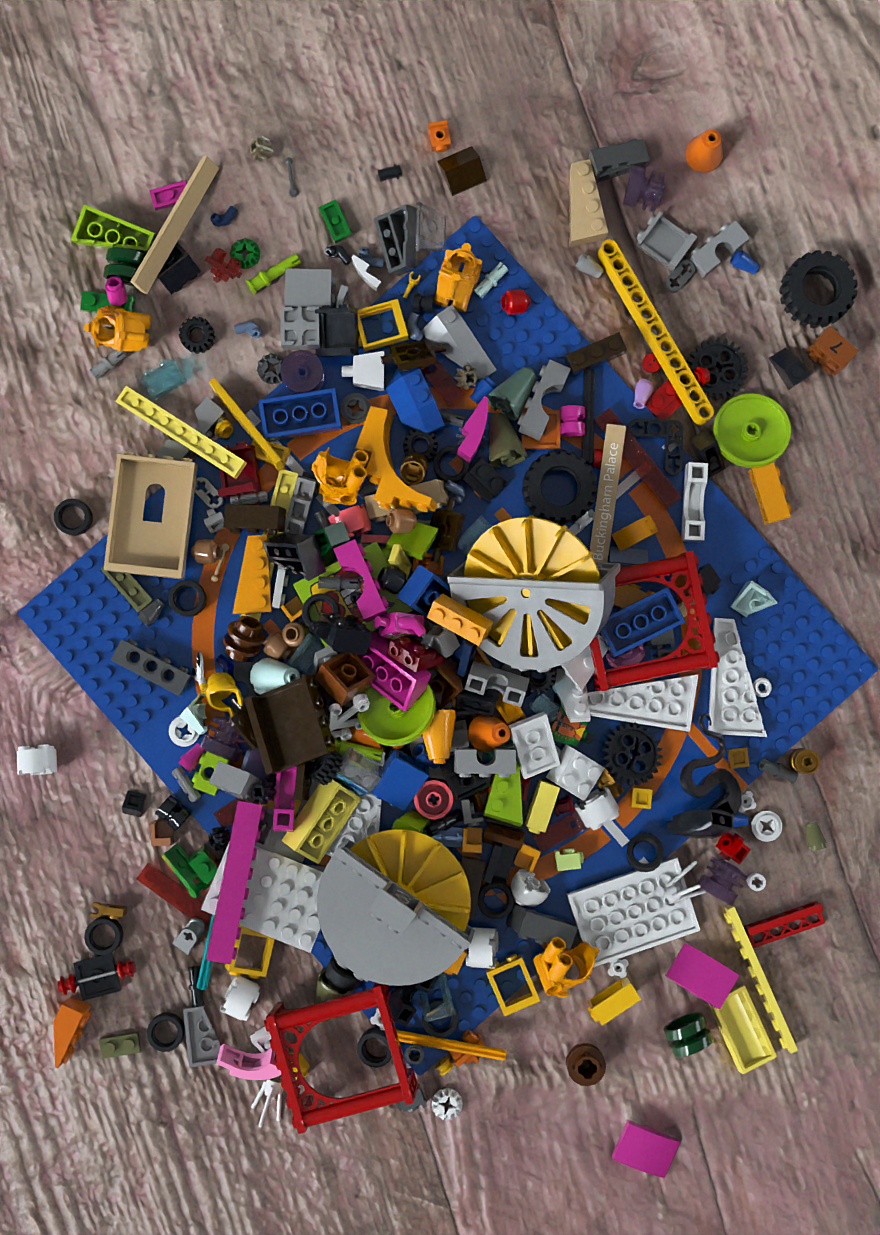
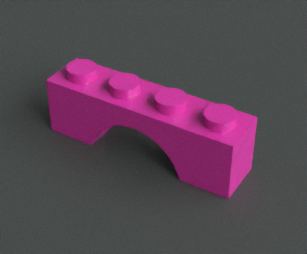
M354 539L334 548L333 550L343 571L356 572L364 579V591L356 601L364 621L368 623L375 620L377 616L388 614L386 608L389 605L385 596L380 597L378 590L381 587L377 578L373 580L370 574L374 571L370 562H365L363 555L366 553L362 544L358 545Z
M297 766L280 772L276 776L277 792L275 793L273 831L293 832Z

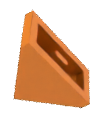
M429 553L425 554L423 560L414 558L413 573L421 565L435 575H443L444 556L440 557L439 563L431 561L433 554Z

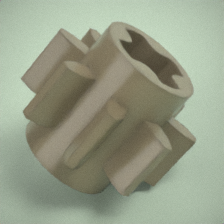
M261 136V138L257 137L251 142L250 152L251 155H254L255 160L262 162L271 158L273 146L272 143H269L270 139Z
M464 365L463 370L457 368L458 373L454 376L458 381L456 386H463L465 390H469V386L476 387L475 383L479 379L475 374L476 369H470L467 365Z

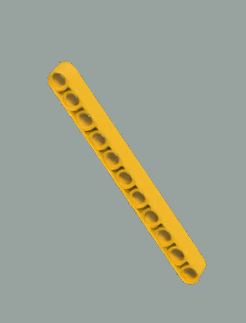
M611 239L605 240L597 252L599 261L690 417L697 425H704L714 414L712 405L619 246ZM604 249L610 250L611 253H606ZM613 265L619 266L620 270L615 269ZM623 281H627L630 286H626ZM632 297L638 298L639 302H635ZM642 313L647 314L649 319L644 318ZM651 330H656L658 335L653 334ZM661 346H665L668 351L662 350ZM670 362L676 363L677 368H674ZM680 378L685 379L687 384H683ZM690 395H694L697 401L692 400ZM699 411H703L706 417H702Z

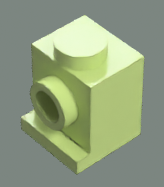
M574 848L563 849V853H560L558 849L554 850L557 871L581 869V863H584L583 852L574 851Z

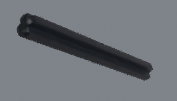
M594 369L584 370L583 406L585 407V419H583V422L585 423V435L582 436V457L586 460V464L593 463Z

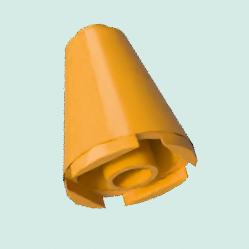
M455 710L435 711L430 726L422 734L429 760L434 761V764H444L445 760L450 757L456 719Z

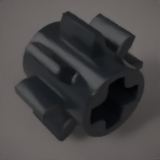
M260 780L259 783H254L251 792L255 798L254 802H260L263 805L268 804V801H274V796L277 792L273 787L274 783L267 782V780Z
M225 827L212 828L213 833L208 835L210 847H215V851L226 850L231 832L225 830Z

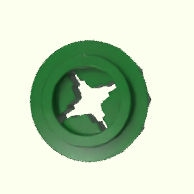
M244 238L237 240L231 246L230 257L237 267L249 269L258 263L260 249L253 240ZM244 246L246 247L248 252H251L250 254L246 255L245 261L243 255L239 254L240 252H243Z

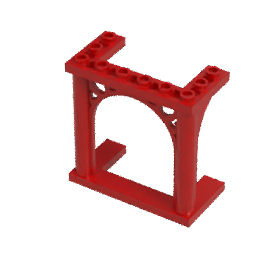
M693 550L684 552L676 557L620 568L621 571L615 576V587L652 581L664 584L674 590L686 607L688 615L687 631L678 648L663 658L608 670L604 668L597 635L589 644L595 672L592 674L595 691L609 690V687L695 669L718 667L717 663L720 662L718 651L714 650L713 643H716L714 632H710L711 616L709 612L706 613L705 605L707 604L706 594L702 593L701 590L703 579L701 574H698L696 566H699L697 555H694ZM670 573H674L670 581L665 580L664 576H670ZM679 575H685V585L681 588L676 587V578ZM689 587L688 594H690V596L686 597L684 595V590ZM690 609H694L695 613L690 614ZM694 626L698 628V629H696V632H697L699 635H696V634H693V633H692V628H693ZM690 638H695L700 642L701 647L699 650L689 647L688 640ZM685 648L691 655H687V653L681 655V650Z
M375 982L371 989L296 1009H286L284 1002L275 1004L266 1016V1020H264L265 1028L271 1035L270 1046L272 1051L276 1053L275 1064L277 1070H280L282 1074L281 1085L283 1090L286 1089L288 1096L286 1097L287 1107L292 1110V1125L294 1129L297 1128L298 1134L305 1133L310 1126L405 1101L406 1105L414 1103L418 1083L414 1068L407 1069L388 1003L392 993L390 985ZM378 1006L399 1083L343 1098L329 1097L314 1090L303 1077L299 1066V1048L306 1033L322 1021ZM294 1026H298V1028L300 1026H303L304 1030L300 1032ZM284 1033H294L297 1036V1042L287 1041ZM287 1047H292L294 1054H289L290 1050ZM294 1067L297 1068V1072L293 1071ZM299 1085H303V1086H304V1089H305V1091L302 1092L301 1095H300V1090H301V1088H300V1087L298 1088ZM307 1094H312L314 1096L313 1104L311 1102L310 1095L306 1096ZM319 1100L325 1102V1104H320V1107H317Z

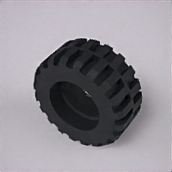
M816 250L812 254L808 252L801 258L799 257L789 267L781 280L782 285L779 293L782 294L780 301L781 304L786 305L784 308L786 314L790 312L793 315L791 317L793 321L798 319L801 321L800 325L806 326L810 324V328H817L818 326L822 328L827 327L845 315L854 304L853 300L857 297L858 292L855 290L858 282L853 279L856 274L854 269L850 270L848 268L850 264L847 260L843 262L840 260L842 256L838 254L832 256L831 251H825L822 254L821 250ZM819 274L831 282L834 289V299L830 304L817 305L806 298L802 289V281L807 275Z
M553 450L545 455H540L538 459L531 463L522 483L524 503L528 506L530 513L538 518L557 523L560 526L568 523L571 524L581 518L590 509L597 493L596 476L592 473L591 465L588 466L583 457L579 458L576 456L577 453H568L566 450L557 452ZM555 470L568 472L577 483L575 498L569 504L563 506L550 504L544 498L541 491L544 477Z

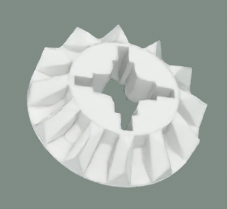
M180 717L175 718L171 722L169 736L178 746H190L196 742L199 734L188 725L187 730L192 735L185 734L182 737V732L177 727L184 728L187 723Z
M760 811L751 822L752 832L761 841H773L781 834V819L774 812ZM760 821L766 823L770 821L769 826L773 831L767 829L762 831L763 825Z
M451 1088L441 1089L433 1096L432 1110L436 1116L443 1120H452L459 1116L462 1110V1098L457 1091ZM450 1097V1104L453 1106L448 1107V1110L445 1112L444 1105L441 1103H446V1100Z

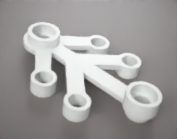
M366 694L356 695L352 700L354 705L342 715H340L342 709L338 703L329 706V728L334 738L340 737L343 741L349 740L352 734L350 729L346 727L355 726L358 730L362 729L358 717L350 720L347 719L356 712H364L369 708L370 702Z

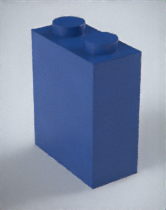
M395 748L371 782V794L377 799L389 802L394 808L405 810L429 777V766L415 761L413 757Z

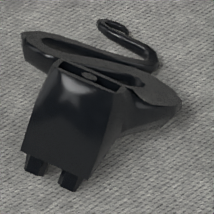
M706 713L699 716L698 724L700 730L705 735L717 739L719 745L718 753L708 758L692 759L682 768L679 779L682 789L694 798L705 797L717 784L720 791L719 796L692 810L673 815V821L667 822L668 833L695 839H713L733 830V818L742 804L741 788L738 781L726 769L717 768L703 777L697 785L692 780L694 769L716 764L725 756V739L721 733L707 730L703 722L704 718L708 719L710 726L712 722L710 716Z

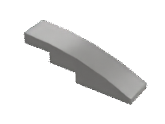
M300 475L297 477L283 533L304 534L317 480Z

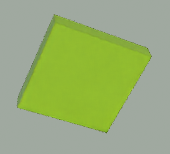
M417 522L416 527L408 534L393 533L386 546L392 550L394 544H399L406 555L423 560L438 534V528Z

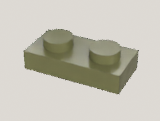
M139 1032L99 1039L102 1059L141 1052Z

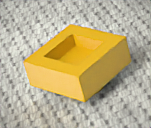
M632 787L631 807L651 809L653 790Z

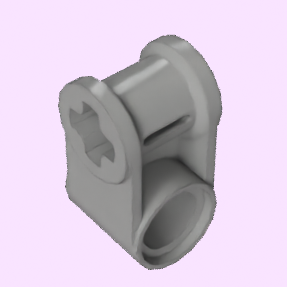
M192 918L172 944L188 955L205 930L204 922L199 918Z

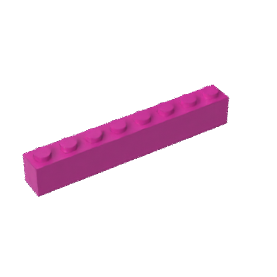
M239 800L237 802L206 956L207 961L231 964L232 959H236L237 948L234 947L235 940L240 939L241 928L238 925L239 920L244 919L245 908L242 905L243 900L248 898L249 888H246L247 880L252 878L253 868H250L251 860L256 858L257 849L254 848L255 840L259 841L261 829H258L259 821H263L265 813L260 804Z

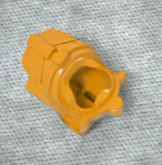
M464 243L459 249L453 251L447 249L445 251V258L439 270L437 291L433 300L435 304L447 307L449 300H453L452 305L457 311L466 312L472 291L478 283L482 267V260L477 259L471 252V245L469 243ZM461 262L465 263L462 272L459 271Z
M118 306L100 307L97 309V316L93 321L84 325V330L91 333L95 340V347L104 345L112 347L119 352L139 351L142 348H148L149 333H145V329H150L151 314L130 312ZM103 324H104V325H112L113 327L106 326V327L103 328Z
M330 447L325 451H320L311 469L320 483L318 494H322L323 501L327 503L354 505L357 502L358 491L367 476V471L364 467L369 459L368 454L363 450H357L354 452L351 460L347 461L331 456L329 454Z
M559 937L552 938L544 953H540L533 958L546 995H555L561 998L569 997L568 989L589 979L595 964V958L599 954V949L591 947L587 942H582L572 949L564 950L566 948L565 941ZM571 965H576L579 969V977L577 979H567L565 974Z

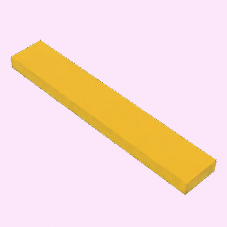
M216 378L210 380L209 384L213 392L278 471L282 470L284 464L279 455Z

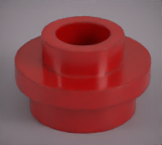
M701 366L695 368L693 375L699 385L703 386L709 382L710 373L708 369Z

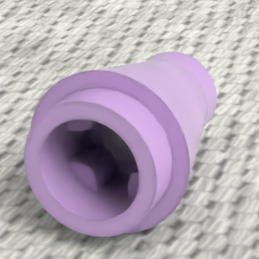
M641 379L636 383L634 407L638 409L645 407L646 402L654 391L651 381Z

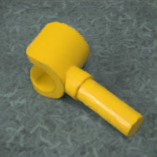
M414 271L409 274V284L403 295L405 299H407L411 289L420 282V275L418 279H412Z

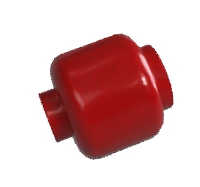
M523 289L507 290L501 297L502 310H505L508 315L524 314L527 311V307H530V297L527 296Z

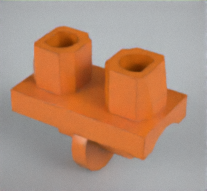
M467 1030L462 1036L466 1043L485 1045L478 1033L475 1034ZM449 1051L458 1068L464 1062L470 1064L472 1061L477 1064L480 1062L478 1056Z

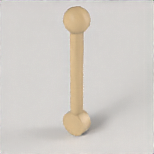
M228 544L222 545L221 557L214 575L211 576L213 582H217L219 579L218 574L224 556L230 548Z

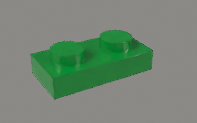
M336 199L318 207L335 243L352 236Z

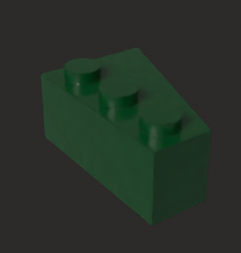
M343 521L310 534L315 535L319 543L318 547L325 567L333 564L337 558L333 549L350 540L348 530L344 526Z

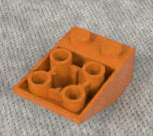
M72 996L62 1003L53 1022L55 1068L57 1069L62 1064H66L68 1059H71L75 1051L73 1046L80 1040L84 1032L81 1028H83L84 1024L88 1023L92 1015L89 1012L92 1007L91 1005Z

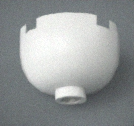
M519 869L514 875L511 882V892L515 897L516 903L519 905L535 907L543 903L548 897L550 888L542 878L537 880L534 877L536 874L530 873L526 869Z

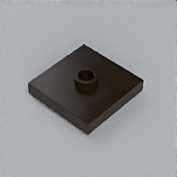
M311 761L297 766L295 800H309V791L312 784V778L309 776V769L312 767Z

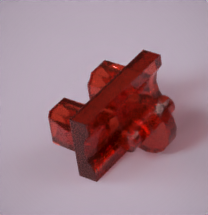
M216 248L212 255L206 256L204 260L213 266L210 270L214 274L213 281L218 283L221 280L227 282L229 277L232 279L235 277L240 278L242 273L239 270L242 262L231 257L229 263H225L224 259L227 253L221 248Z

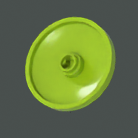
M742 394L728 400L719 409L713 424V437L718 442L721 454L730 462L741 467L760 468L773 463L784 453L790 441L791 425L784 409L773 399L760 394Z
M427 684L426 690L408 711L404 712L370 686L369 690L362 693L368 696L369 708L364 712H357L362 729L371 739L386 746H401L416 740L428 729L435 714V696L431 687Z

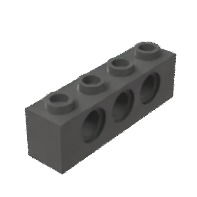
M130 638L128 640L121 639L111 661L178 696H183L193 675L189 674V669L181 665L179 667L172 665V660L164 656L162 658L155 656V651L147 647L145 649L138 647L139 643ZM134 652L140 654V660L136 663L132 660ZM151 661L157 663V669L154 672L149 669ZM168 670L174 672V678L171 681L166 678Z

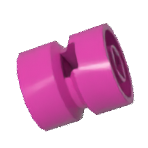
M578 405L560 407V419L563 420L560 424V435L567 437L585 435V423L582 422L585 419V407Z

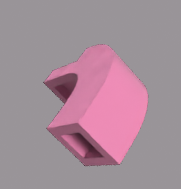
M226 1044L220 1046L216 1064L229 1069L232 1076L249 1080H266L281 1075V1071L277 1070L275 1064L276 1053L271 1048L263 1053L250 1054Z

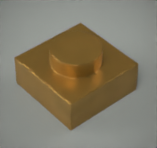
M747 747L727 749L729 769L750 767Z

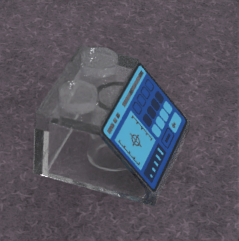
M350 747L342 757L343 761L341 762L342 766L339 767V772L332 779L362 797L371 793L381 780L383 767Z

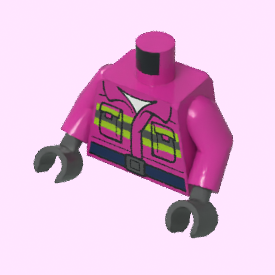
M393 612L377 616L374 620V627L379 628V635L387 638L389 642L402 636L410 639L421 636L423 639L420 645L425 649L431 648L435 642V638L432 635L425 633L424 616Z

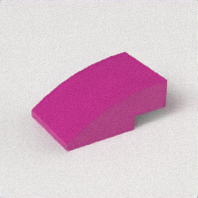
M486 396L483 397L462 428V435L466 438L458 448L457 455L469 463L474 458L484 435L488 414V398Z
M684 943L665 976L697 998H701L716 1009H721L740 975L705 953Z
M627 1119L612 1157L613 1160L634 1169L665 1178L680 1141L646 1125L642 1126Z

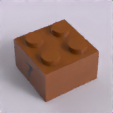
M829 326L805 352L808 353V357L812 361L823 366L822 369L826 373L835 376L847 366L859 350Z
M342 652L323 663L315 678L335 701L342 706L351 701L356 695L369 690L376 675L356 654Z

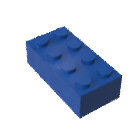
M335 388L258 400L263 434L266 441L342 430Z
M419 565L397 595V598L418 614L424 616L434 626H437L438 624L428 619L427 615L433 601L441 594L451 598L450 586L434 573Z
M666 587L611 614L600 634L611 656L616 657L685 623V620L669 588Z

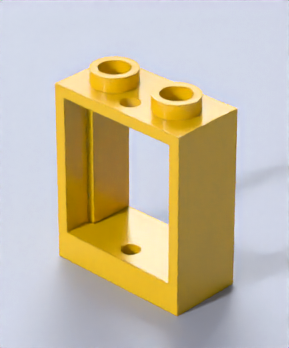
M398 299L357 310L360 334L358 336L359 347L364 348L365 352L409 340ZM392 310L399 335L367 344L361 319Z
M238 925L241 928L240 939L235 940L234 947L237 948V953L242 934L267 938L260 969L235 965L236 959H232L231 964H225V968L229 971V974L241 976L242 973L248 974V977L259 979L260 976L266 977L275 939Z
M512 954L506 957V961L501 963L497 961L495 969H485L504 1017L540 1002L539 995L521 954L518 956L517 954ZM520 964L531 992L504 1003L493 975Z
M624 977L588 1000L590 1007L587 1009L595 1023L599 1021L603 1026L636 1004L641 998L628 978Z

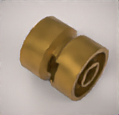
M417 452L410 453L405 457L400 468V476L405 483L415 485L423 480L428 468L426 457Z
M799 748L791 753L789 763L794 771L808 775L818 770L820 757L813 750Z

